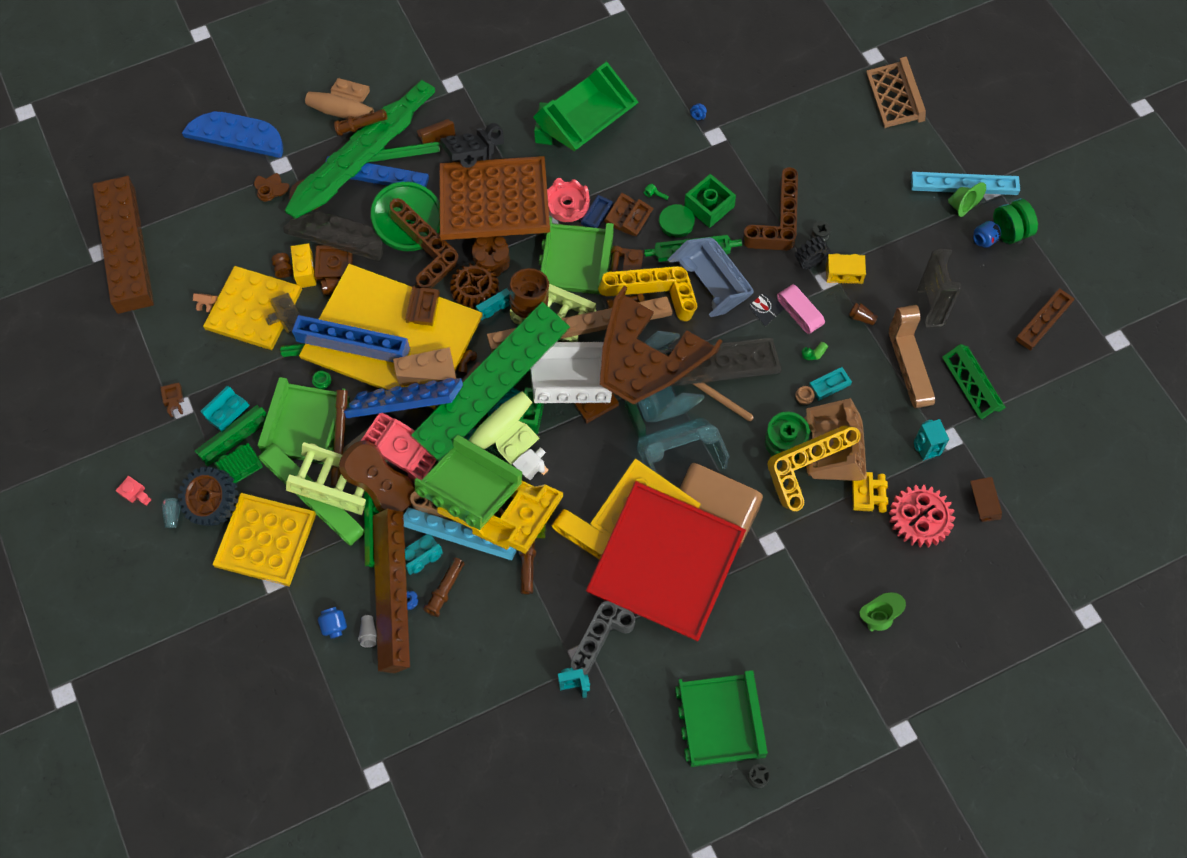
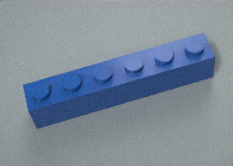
M300 315L297 316L292 330L296 341L300 343L393 363L395 358L408 356L410 350L408 340L404 337Z

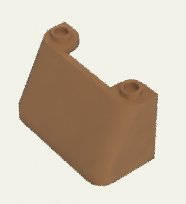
M851 398L807 408V416L804 419L812 431V439L841 426L854 427L860 432L858 443L806 466L808 475L812 476L813 479L859 481L866 479L863 422ZM850 431L846 434L847 440L850 438ZM831 438L829 441L830 447L834 443L833 438ZM813 446V454H815L816 446Z
M692 463L684 477L680 490L701 503L698 509L746 529L739 546L741 548L760 509L763 498L762 494L702 465Z

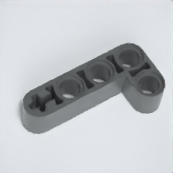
M609 601L601 603L571 660V668L578 670L577 666L581 664L583 657L584 668L581 667L580 669H583L584 675L588 674L611 628L621 633H630L635 626L634 614ZM604 610H611L613 614L611 616H604L602 612ZM624 618H627L631 621V623L629 625H623L620 621ZM596 627H600L604 630V632L601 634H596L593 632V630ZM592 645L595 649L592 652H586L584 647Z

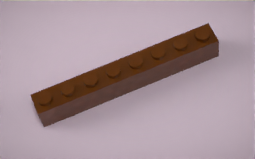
M386 509L373 516L378 671L397 673L410 668L403 512Z

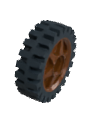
M200 467V469L193 470V473L187 475L189 479L184 478L182 481L185 486H180L179 490L183 491L182 494H178V498L182 499V501L178 502L179 506L183 507L180 509L181 512L186 514L185 517L191 522L204 526L219 525L220 522L227 521L226 517L230 518L232 516L230 511H235L236 509L234 503H238V499L235 496L239 495V492L235 490L237 484L233 482V477L229 476L230 474L224 470L212 467Z

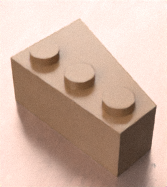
M450 347L393 359L396 376L401 386H409L414 383L419 385L426 384L433 380L440 382L447 378L456 379Z

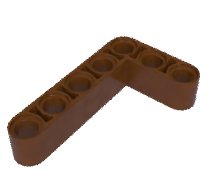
M787 167L782 171L779 226H746L742 242L747 248L787 251L794 247L797 235L798 172L796 169Z
M399 198L393 199L389 206V216L434 259L417 275L415 288L432 289L455 268L458 253L445 240H441L440 235L405 201ZM398 207L401 211L397 212L393 208ZM413 220L415 223L408 224L406 221ZM425 232L427 236L423 237L419 233ZM436 244L439 245L441 248L434 249L432 245ZM451 257L454 261L449 262L445 258ZM437 268L441 273H434L432 269ZM425 280L428 284L422 285L419 281Z

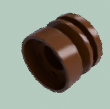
M527 268L519 270L512 276L510 281V307L516 315L527 318L542 302L548 306L549 280L543 272Z

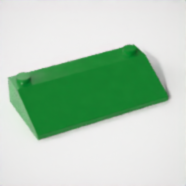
M605 62L574 88L557 100H552L542 107L533 118L544 132L571 150L576 151L639 102L608 62Z

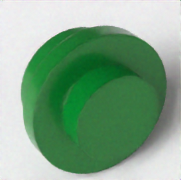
M318 371L312 377V383L317 389H325L331 384V377L325 371Z

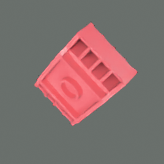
M384 413L378 414L361 439V441L365 440L375 444L381 451L384 459L407 472L408 477L414 482L416 478L422 480L437 461L411 437L415 430Z

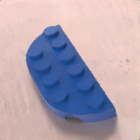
M214 111L195 118L188 123L182 132L185 138L278 158H281L283 154V143L278 131L271 124L259 119Z

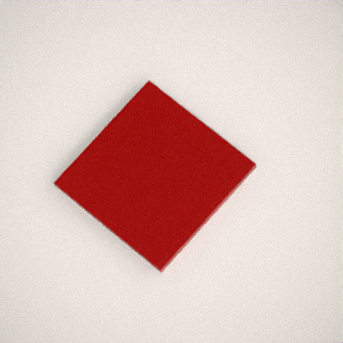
M635 481L586 592L698 642L746 529Z

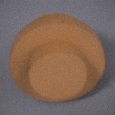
M803 386L796 391L795 397L799 403L807 405L813 402L815 394L810 387Z

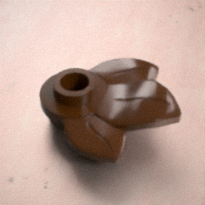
M278 173L271 175L267 179L257 176L254 181V186L258 190L257 196L264 202L271 201L276 196H282L289 189V184L282 183Z

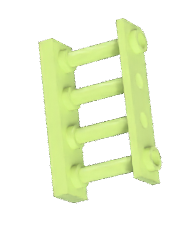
M549 284L548 307L554 302L562 305L557 314L560 318H564L570 309L579 312L578 315L596 311V303ZM510 309L511 320L520 325L526 318L516 315ZM578 335L559 340L562 342H578Z
M303 442L301 455L305 456V459L297 476L289 474L286 491L362 515L366 499L362 498L364 492L362 488L357 486L353 495L343 492L346 480L342 474L335 488L324 486L331 466L339 467L342 455L320 448L315 444ZM313 459L324 462L316 482L305 480Z

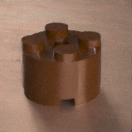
M501 236L477 238L472 248L474 266L478 264L479 267L482 266L484 269L489 268L492 273H496L497 277L500 276L510 265L509 248L505 239Z

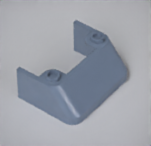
M713 238L687 240L668 259L669 262L679 261L680 266L686 271H695L713 295V311L709 314L710 317L727 313L753 294L750 284Z

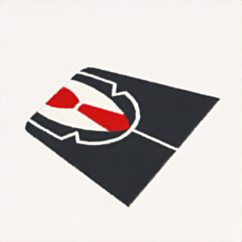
M766 294L760 295L749 306L764 326H767L785 309L777 300Z

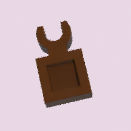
M180 383L160 387L163 404L165 407L168 406L167 412L170 417H173V410L178 409L182 415L183 408L179 403L184 402Z

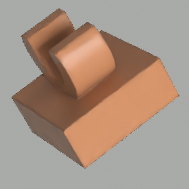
M194 293L193 301H198L196 305L198 311H201L202 306L205 304L207 307L206 312H211L212 304L218 299V296Z

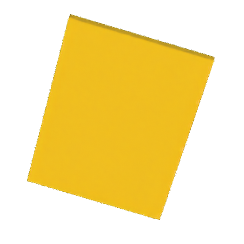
M348 264L319 320L407 338L410 347L408 356L450 347L456 371L483 314L482 312L439 297L433 326L414 324V322L406 323L405 318L412 287ZM309 344L304 345L299 355L301 359L380 389L388 390L395 386H401L399 385L393 362ZM438 405L427 406V407H430V408L436 410L437 407H438Z

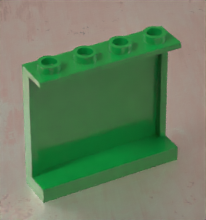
M753 670L745 671L744 675L682 682V679H679L678 686H675L676 699H680L681 707H678L679 719L684 721L681 734L682 739L687 741V748L684 749L685 760L690 761V767L766 758L768 752Z

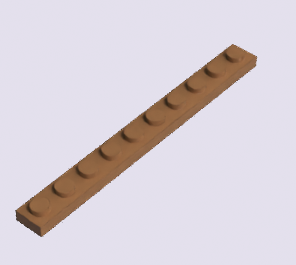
M667 297L638 302L654 311L653 317L650 320L672 315V309ZM612 308L561 318L570 326V329L560 339L607 329ZM516 328L487 334L491 353Z

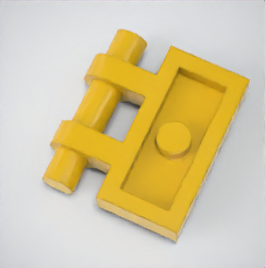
M867 472L866 479L852 481L853 510L873 511L874 504H877L879 512H887L888 497H886V489L888 488V482L885 481V474H878V480H873V472ZM873 488L878 490V496H874Z

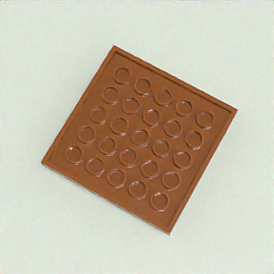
M544 156L477 161L470 168L463 167L460 162L440 163L441 240L550 232Z

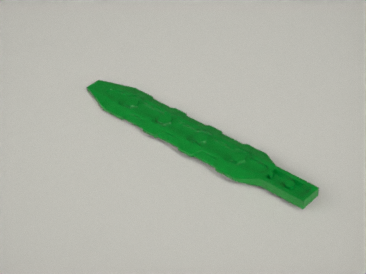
M421 80L399 101L384 106L382 109H385L387 113V120L364 126L360 131L351 136L350 140L341 149L334 152L316 172L310 174L297 186L285 209V213L296 219L329 201L344 183L351 177H354L373 156L378 155L392 138L410 125L413 113L435 93V87Z

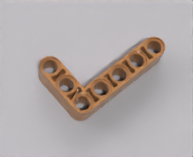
M917 305L896 309L889 327V336L911 403L914 408L934 405L935 396L914 337L915 330L920 321V311Z

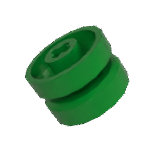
M1017 199L994 210L993 221L1000 226L1001 240L1006 244L1010 245L1036 234L1038 230L1037 216L1030 203L1025 199Z
M782 412L775 415L768 424L765 436V446L770 455L774 456L808 441L810 428L807 421L799 414L793 412ZM798 453L795 454L794 460L799 457Z

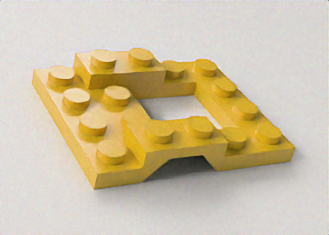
M522 481V484L511 495L514 499L501 518L493 515L481 530L469 526L458 517L452 516L442 507L437 508V513L471 528L472 534L506 550L512 547L526 554L563 498V492L547 485L532 486Z

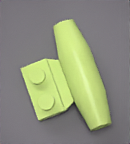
M521 391L503 403L480 424L468 441L484 450L496 442L500 454L512 465L540 439L527 424L519 421L533 402Z

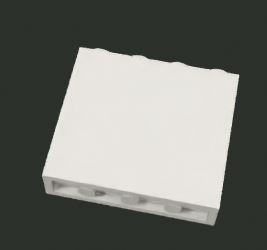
M556 342L530 369L534 403H610L612 392L600 385L602 347L604 342Z

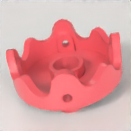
M557 178L553 185L547 189L549 214L554 219L561 222H573L582 218L588 211L590 205L588 187L586 185L582 186L577 180L572 179L570 182H564L562 178ZM566 200L572 201L570 205L563 204Z

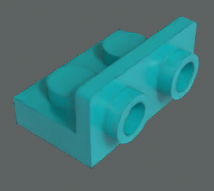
M226 386L201 410V413L210 424L223 431L250 405L246 400L235 394L231 387Z
M426 534L405 548L406 570L409 575L420 572L426 564L437 561L441 554H443L441 546L437 544L432 535Z

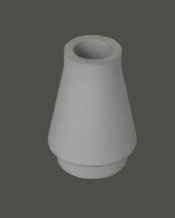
M370 615L361 617L358 641L362 647H373L377 644V631L373 616Z

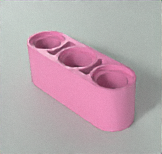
M792 284L777 294L779 303L807 334L812 333L825 324L822 314L796 285Z

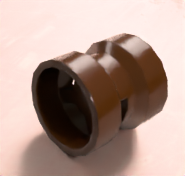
M278 253L271 258L272 265L275 267L276 277L286 278L293 274L288 254Z

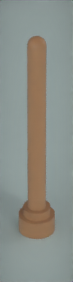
M690 373L680 379V381L687 380L747 421L754 419L751 413Z

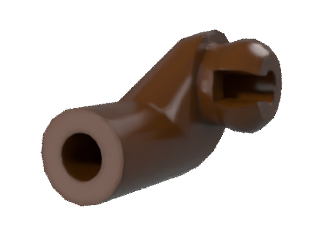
M471 349L465 351L458 365V375H467V363L475 361L477 358L475 351Z

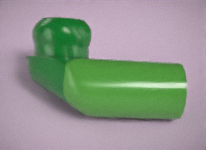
M820 342L814 350L805 347L802 349V357L807 361L818 360L827 350L828 345Z

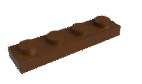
M1059 288L1017 336L1016 341L1031 351L1075 299Z

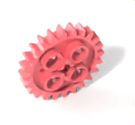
M915 485L913 491L910 487H907L905 492L901 490L899 496L894 498L895 502H892L890 506L892 510H890L889 515L893 516L890 522L896 523L892 529L900 530L897 536L904 535V542L910 539L912 546L915 542H918L919 547L923 543L930 547L931 542L937 545L939 540L943 542L946 538L945 536H949L950 530L954 527V524L951 523L955 520V517L951 516L954 513V509H948L952 503H945L947 496L940 497V490L934 493L932 486L928 491L925 485L921 489ZM918 501H924L926 506L921 505ZM931 506H935V508L928 511L926 516H922ZM904 512L911 513L912 517L906 516ZM932 515H937L940 520H935ZM918 516H922L913 526H909ZM917 526H922L926 531H920Z

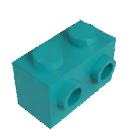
M940 419L923 422L914 439V447L920 453L923 461L940 456L949 441V437Z

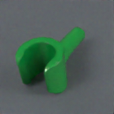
M649 184L645 188L644 195L647 197L655 194L666 200L669 198L668 195L659 192L653 184Z

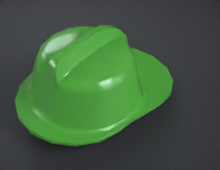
M980 182L972 188L959 187L948 199V203L958 211V216L963 217L982 200L986 192V184Z
M884 593L864 605L860 610V617L867 623L870 631L887 630L891 627L893 620L905 610V599L897 593Z

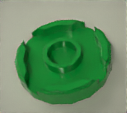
M674 204L662 210L659 226L666 235L680 238L687 236L692 231L695 217L688 207Z

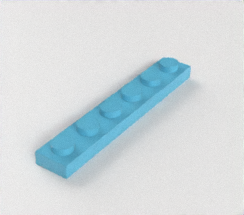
M912 172L911 174L912 191L956 192L959 187L972 188L976 184L984 182L986 184L985 194L1018 195L1020 192L1019 176Z
M409 507L403 515L404 527L508 560H512L517 551L512 547L506 550L472 534L471 528L454 521Z

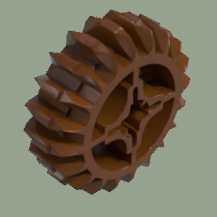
M470 263L469 267L466 268L463 265L462 270L457 269L456 274H453L450 281V292L453 299L457 301V304H463L465 307L470 306L473 309L499 292V280L496 273H492L489 268L484 269L482 266L479 267L478 264L472 266Z

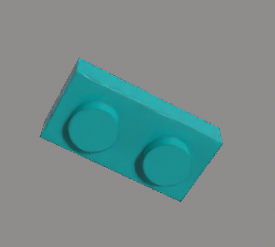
M506 288L477 305L476 311L483 314L481 320L489 318L498 310L508 307L510 305V291Z
M843 367L810 382L809 387L814 391L819 401L850 386L852 381Z

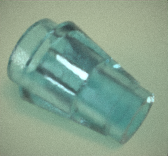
M164 499L163 504H161L165 528L177 527L181 509L178 503L179 499Z

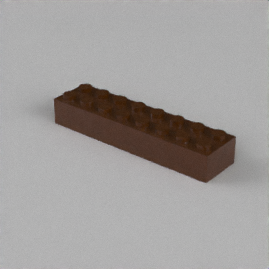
M129 176L93 183L110 302L117 314L153 306L154 302L135 187Z

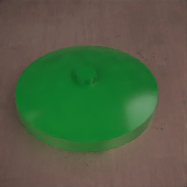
M413 182L393 183L382 189L373 201L371 208L372 227L380 240L394 249L401 251L420 250L422 247L389 216L390 202L396 198L402 199L438 234L440 233V202L429 189ZM398 207L393 208L397 212L401 211ZM413 220L406 221L408 224L415 223ZM425 232L419 233L423 237L427 236Z

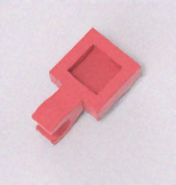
M130 476L115 490L131 503L137 499L147 506L151 501L148 495L143 492L145 487Z

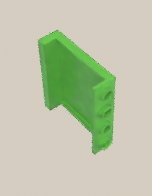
M549 217L550 232L544 233L547 236L542 241L544 255H540L539 265L542 267L539 271L547 276L549 284L563 290L601 294L598 287L603 275L609 271L614 224L607 223L606 229L553 224L552 217Z
M279 377L258 442L261 453L274 443L289 458L304 460L305 456L301 455L303 442L312 443L320 448L334 452L336 392L289 384L287 378ZM348 396V399H347V407L349 406V402H350V397H349V396ZM312 460V462L324 464V462Z
M457 435L453 439L454 448L422 480L415 479V492L420 497H425L433 502L437 507L447 510L452 516L462 519L469 526L481 530L522 484V471Z

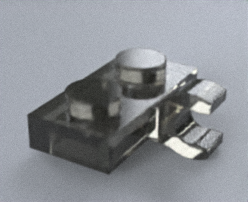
M285 293L270 300L275 313L269 314L265 320L268 325L281 321L288 334L292 332L297 316L300 314L289 293Z

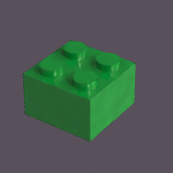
M709 174L685 194L684 206L688 207L699 220L710 228L734 208L736 195L713 175Z

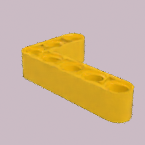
M682 267L607 272L603 275L598 287L599 292L604 296H617L624 285L627 287L625 295L670 291L676 315L682 321H689L697 309V302L688 273Z
M841 426L776 454L768 460V469L784 508L799 511L804 506V498L794 470L858 443L860 432L857 428ZM848 431H850L851 435L850 438L847 440L846 434ZM831 438H833L834 443L830 447L829 441ZM813 446H816L815 454H812L811 451ZM798 453L799 460L795 462L794 456ZM781 460L782 467L778 470L777 463ZM785 479H788V485L784 488L783 482ZM794 497L795 503L791 506L790 499Z

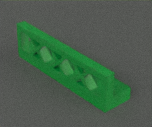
M960 344L942 357L980 419H984L994 411L1000 412L1006 408L968 346ZM956 353L960 357L958 366L953 365L949 359ZM962 369L969 371L968 381L962 380L960 377ZM971 384L978 386V397L971 395ZM981 400H986L990 405V408L984 412L980 409Z
M258 405L254 406L231 423L225 430L220 431L194 451L208 467L261 428L267 417L265 410Z

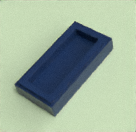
M597 195L582 218L581 225L599 228L613 207V201Z

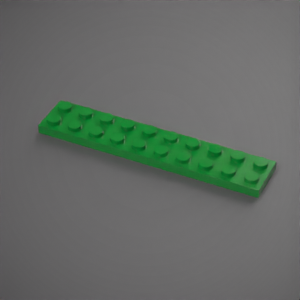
M542 302L463 382L462 388L452 403L441 404L417 428L411 437L433 458L440 462L454 448L453 439L457 435L464 438L570 329V326Z

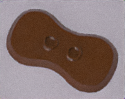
M365 440L358 441L344 452L339 462V469L343 478L347 482L365 490L372 498L379 512L391 509L405 513L408 507L410 508L412 505L410 497L415 491L413 481L408 476L393 470L386 463L381 451L375 444Z

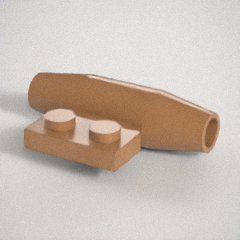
M340 78L332 86L331 93L308 92L305 98L306 105L325 114L343 119H348L350 116L355 118L374 112L373 108L360 103L369 94V86Z

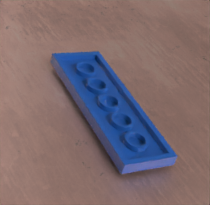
M447 378L440 382L433 380L426 384L419 385L414 383L407 387L395 386L388 390L381 388L368 393L367 391H362L349 403L344 413L346 418L452 403L462 388L463 383L461 378Z

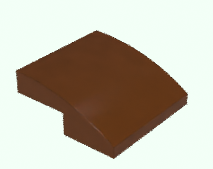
M621 193L603 222L612 223L614 228L637 236L654 208L640 199L636 202L629 196Z

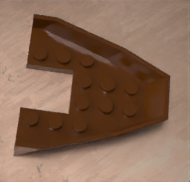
M624 285L614 299L602 347L600 385L628 402L636 404L675 384L717 354L722 340L719 339L714 346L686 330L669 357L637 339L653 317L654 311L625 296L627 287Z

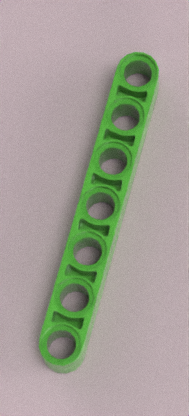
M274 443L258 456L262 463L285 485L287 484L289 474L297 476L300 468ZM306 474L305 480L314 482V481ZM296 494L349 546H352L365 533V530L344 509Z

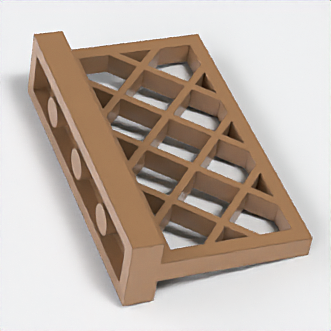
M907 56L900 58V62L866 71L884 128L918 120V123L925 121L926 110ZM898 69V74L893 76L889 74V71ZM879 74L882 75V77L878 81L876 79H873L872 75ZM885 77L893 80L890 85L883 83ZM896 82L903 84L901 90L893 87ZM879 86L887 89L884 94L877 92ZM890 91L897 93L895 99L887 96ZM901 95L908 98L906 103L898 101ZM886 100L891 102V105L887 108L882 106L881 103ZM895 104L902 107L899 113L891 110ZM907 109L912 111L913 115L905 116L902 113ZM889 113L896 116V118L891 121H887L886 119Z

